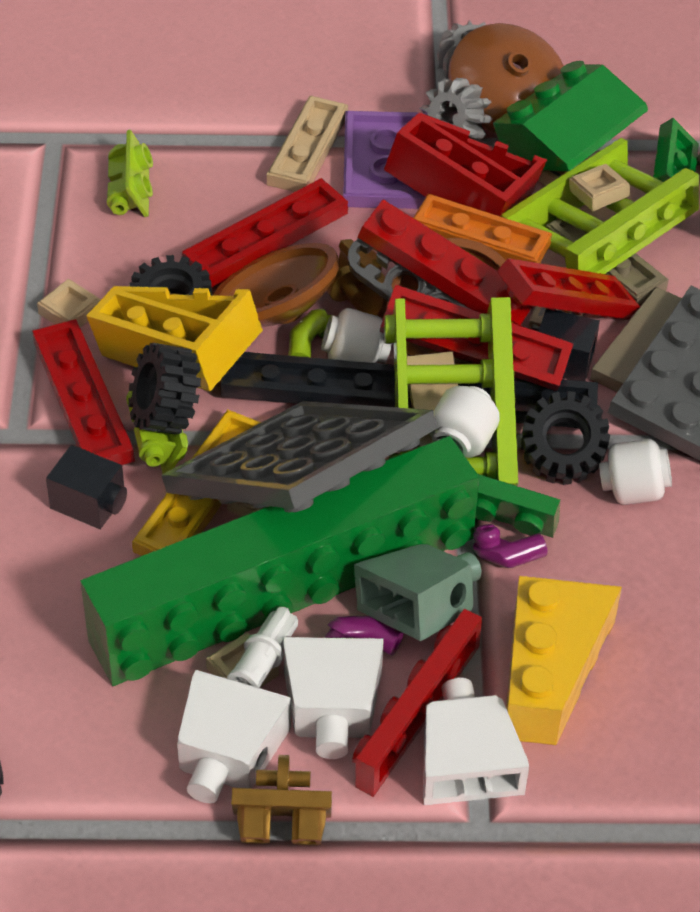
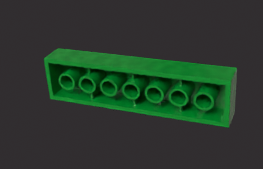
M447 436L386 460V463L377 469L361 471L350 478L349 485L339 490L320 494L313 498L314 503L312 506L302 511L288 513L283 508L268 506L80 580L88 641L113 687L128 680H139L148 675L152 670L174 661L190 659L199 651L218 643L234 641L245 632L262 626L272 611H276L278 607H286L290 613H294L313 604H324L330 601L336 595L356 587L354 564L419 544H428L442 551L458 549L467 541L473 539L480 477L451 436Z

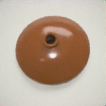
M495 23L478 27L464 36L451 56L448 78L452 82L456 78H466L470 85L478 84L483 88L480 98H488L491 101V104L484 109V115H489L493 120L490 123H482L481 126L496 134L493 122L506 114L507 108L511 104L525 100L533 94L534 88L537 85L552 80L561 73L560 69L564 65L556 51L536 33L513 24ZM513 63L519 65L522 69L515 67Z
M304 243L289 246L266 254L233 273L220 284L213 295L234 296L236 289H250L257 310L258 321H260L262 327L288 324L300 318L328 290L335 280L340 267V260L335 249L327 244Z

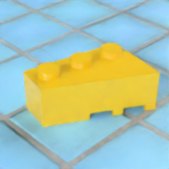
M113 286L86 315L101 355L134 367H138L136 359L139 353L143 354V348L146 345H150V343L191 349L192 353H195L197 356L195 363L200 364V371L196 377L201 378V387L197 388L209 392L263 331L261 323L258 321V314L250 289H236L234 296L210 295L208 288H194L193 295L170 294L167 287Z
M519 576L514 610L506 709L520 741L557 745L579 699L585 680L598 659L599 651L607 635L610 634L613 628L622 589L621 586Z

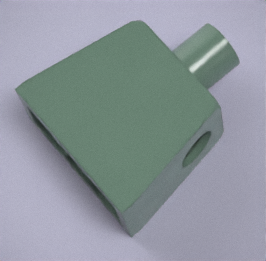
M419 544L354 564L357 610L422 641L455 622L464 608L469 611L472 610L474 605L473 582L481 577V565L472 553L466 552L455 557L428 544Z

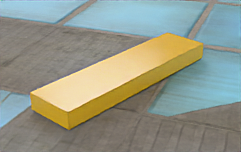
M227 409L193 458L261 422ZM167 493L133 539V552L143 556L202 533L222 504L219 503L218 499L203 498L190 500L187 495Z

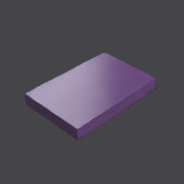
M345 111L343 197L348 201V207L377 208L384 199L397 208L419 209L426 197L384 171L397 132L419 112Z

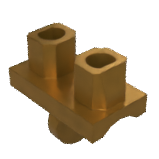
M352 239L341 240L338 246L340 250V267L335 280L327 290V294L336 302L349 300L358 311L379 316L383 319L387 301L359 281L350 272L348 251L354 241ZM374 250L368 254L362 251L358 253L360 256V267L365 268L368 264H372L379 270H382V266L376 261L377 253ZM381 272V278L377 281L384 283L385 276Z
M279 755L278 770H256V786H277V789L232 788L231 805L234 815H237L241 842L270 843L271 816H292V843L298 845H321L326 818H331L332 791L289 790V787H310L311 771H290V755Z

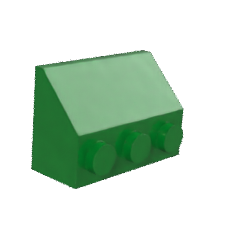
M584 61L568 63L560 69L561 73L552 80L537 85L534 88V93L525 100L511 104L507 108V113L493 122L499 142L509 145L507 152L532 161L534 155L547 159L543 170L569 172L648 111L646 102L603 64H585Z

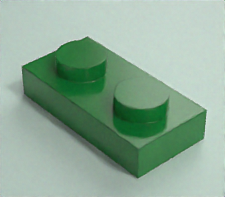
M674 118L664 122L659 128L653 177L662 182H665L684 168L696 172L699 143Z
M478 474L480 479L476 519L487 522L497 520L510 524L519 532L529 536L539 533L551 538L554 537L559 523L561 499Z

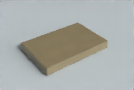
M656 287L593 366L590 380L618 392L682 298Z

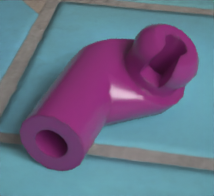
M492 524L481 525L473 533L475 540L473 549L479 558L505 568H514L546 557L548 554L546 542L539 533L513 542L501 539L500 530Z
M337 616L327 625L330 629L324 637L383 639V652L392 656L401 645L403 633L370 616Z

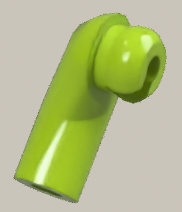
M325 309L311 310L290 330L288 356L311 357L312 340L316 335L323 339L328 320L331 316L326 313Z

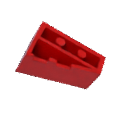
M419 112L397 132L384 171L425 197L431 194L501 217L503 213L532 195L547 159L534 155L532 161L516 156L507 152L509 145L498 141L495 142L494 147L468 138L469 130Z

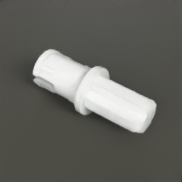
M278 607L276 611H272L258 633L250 635L245 641V652L234 669L229 673L227 679L260 688L270 670L278 667L283 661L284 637H291L298 627L297 616L291 614L286 607Z

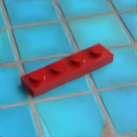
M320 178L183 250L182 256L189 258L190 266L197 261L202 265V271L205 269L208 271L212 288L252 261L271 252L286 248L347 215L348 201L325 180Z
M384 199L364 223L357 236L360 240L471 310L487 314L491 298L510 297L506 290L508 286L499 276L497 270ZM510 297L511 323L521 326L533 306H522Z
M507 258L497 270L499 276L508 286L506 289L508 295L515 302L525 307L530 305L548 308L553 311L558 309L572 311L577 314L586 313L600 315L604 318L615 317L630 319L640 308L616 276Z
M396 284L385 315H393L395 299H405L406 319H479L480 314H483ZM385 315L380 326V332L384 334ZM511 323L514 377L558 391L574 343ZM406 338L408 342L441 353L453 352V357L474 364H481L482 359H489L488 342H480L479 338Z
M77 319L33 330L34 345L77 447L121 465L135 462L134 448Z
M464 608L453 625L450 624L439 631L434 643V651L427 661L420 659L415 664L409 675L407 688L401 697L393 696L388 701L380 718V726L372 736L364 735L356 746L352 756V763L356 764L355 788L372 797L378 792L425 725L426 705L433 701H442V685L448 680L458 678L478 650L482 625L481 616Z

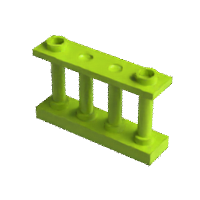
M620 138L509 209L501 217L552 233L551 245L548 249L565 257L566 268L606 274L699 210V174L684 168L665 182H662L628 165L627 140ZM603 164H607L630 186L647 193L635 202L625 198L605 206L617 213L605 222L578 209L585 204L570 192L569 178ZM559 218L587 234L573 242L546 228V225Z
M510 297L491 298L487 314H480L479 319H406L405 299H395L393 315H385L384 321L385 343H394L395 406L397 408H408L407 384L481 383L482 388H490L491 400L495 403L500 416L499 424L492 435V452H485V457L466 459L477 474L518 486ZM406 338H479L480 342H488L489 359H482L481 364L407 365ZM409 450L393 453L388 456V460L407 453Z

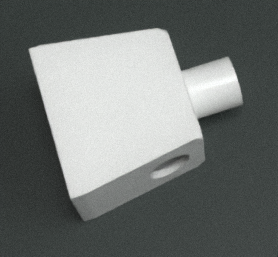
M284 637V676L288 697H291V716L294 733L299 737H316V753L320 757L326 759L342 758L348 753V738H362L364 735L370 734L382 676L383 639Z
M195 670L177 742L179 768L186 773L192 774L187 786L189 795L203 803H215L224 784L235 788H253L256 783V770H264L291 728V697Z
M454 678L445 682L441 688L443 701H433L426 705L423 764L424 805L525 795L529 763L503 699L496 695L475 697L473 684L467 678Z

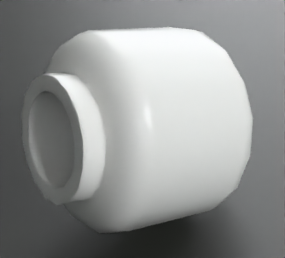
M346 308L339 313L338 317L330 316L324 332L321 350L327 352L328 359L386 363L392 343H385V334L380 332L383 320L381 317Z
M454 386L445 391L433 411L438 429L429 434L432 442L451 436L464 456L472 458L480 455L487 446L499 424V411L491 400L490 395L483 389L475 386Z
M652 439L616 443L609 449L608 462L599 463L603 491L612 490L616 501L622 505L658 501L664 496L665 487H672L668 451L666 448L659 449L657 443Z

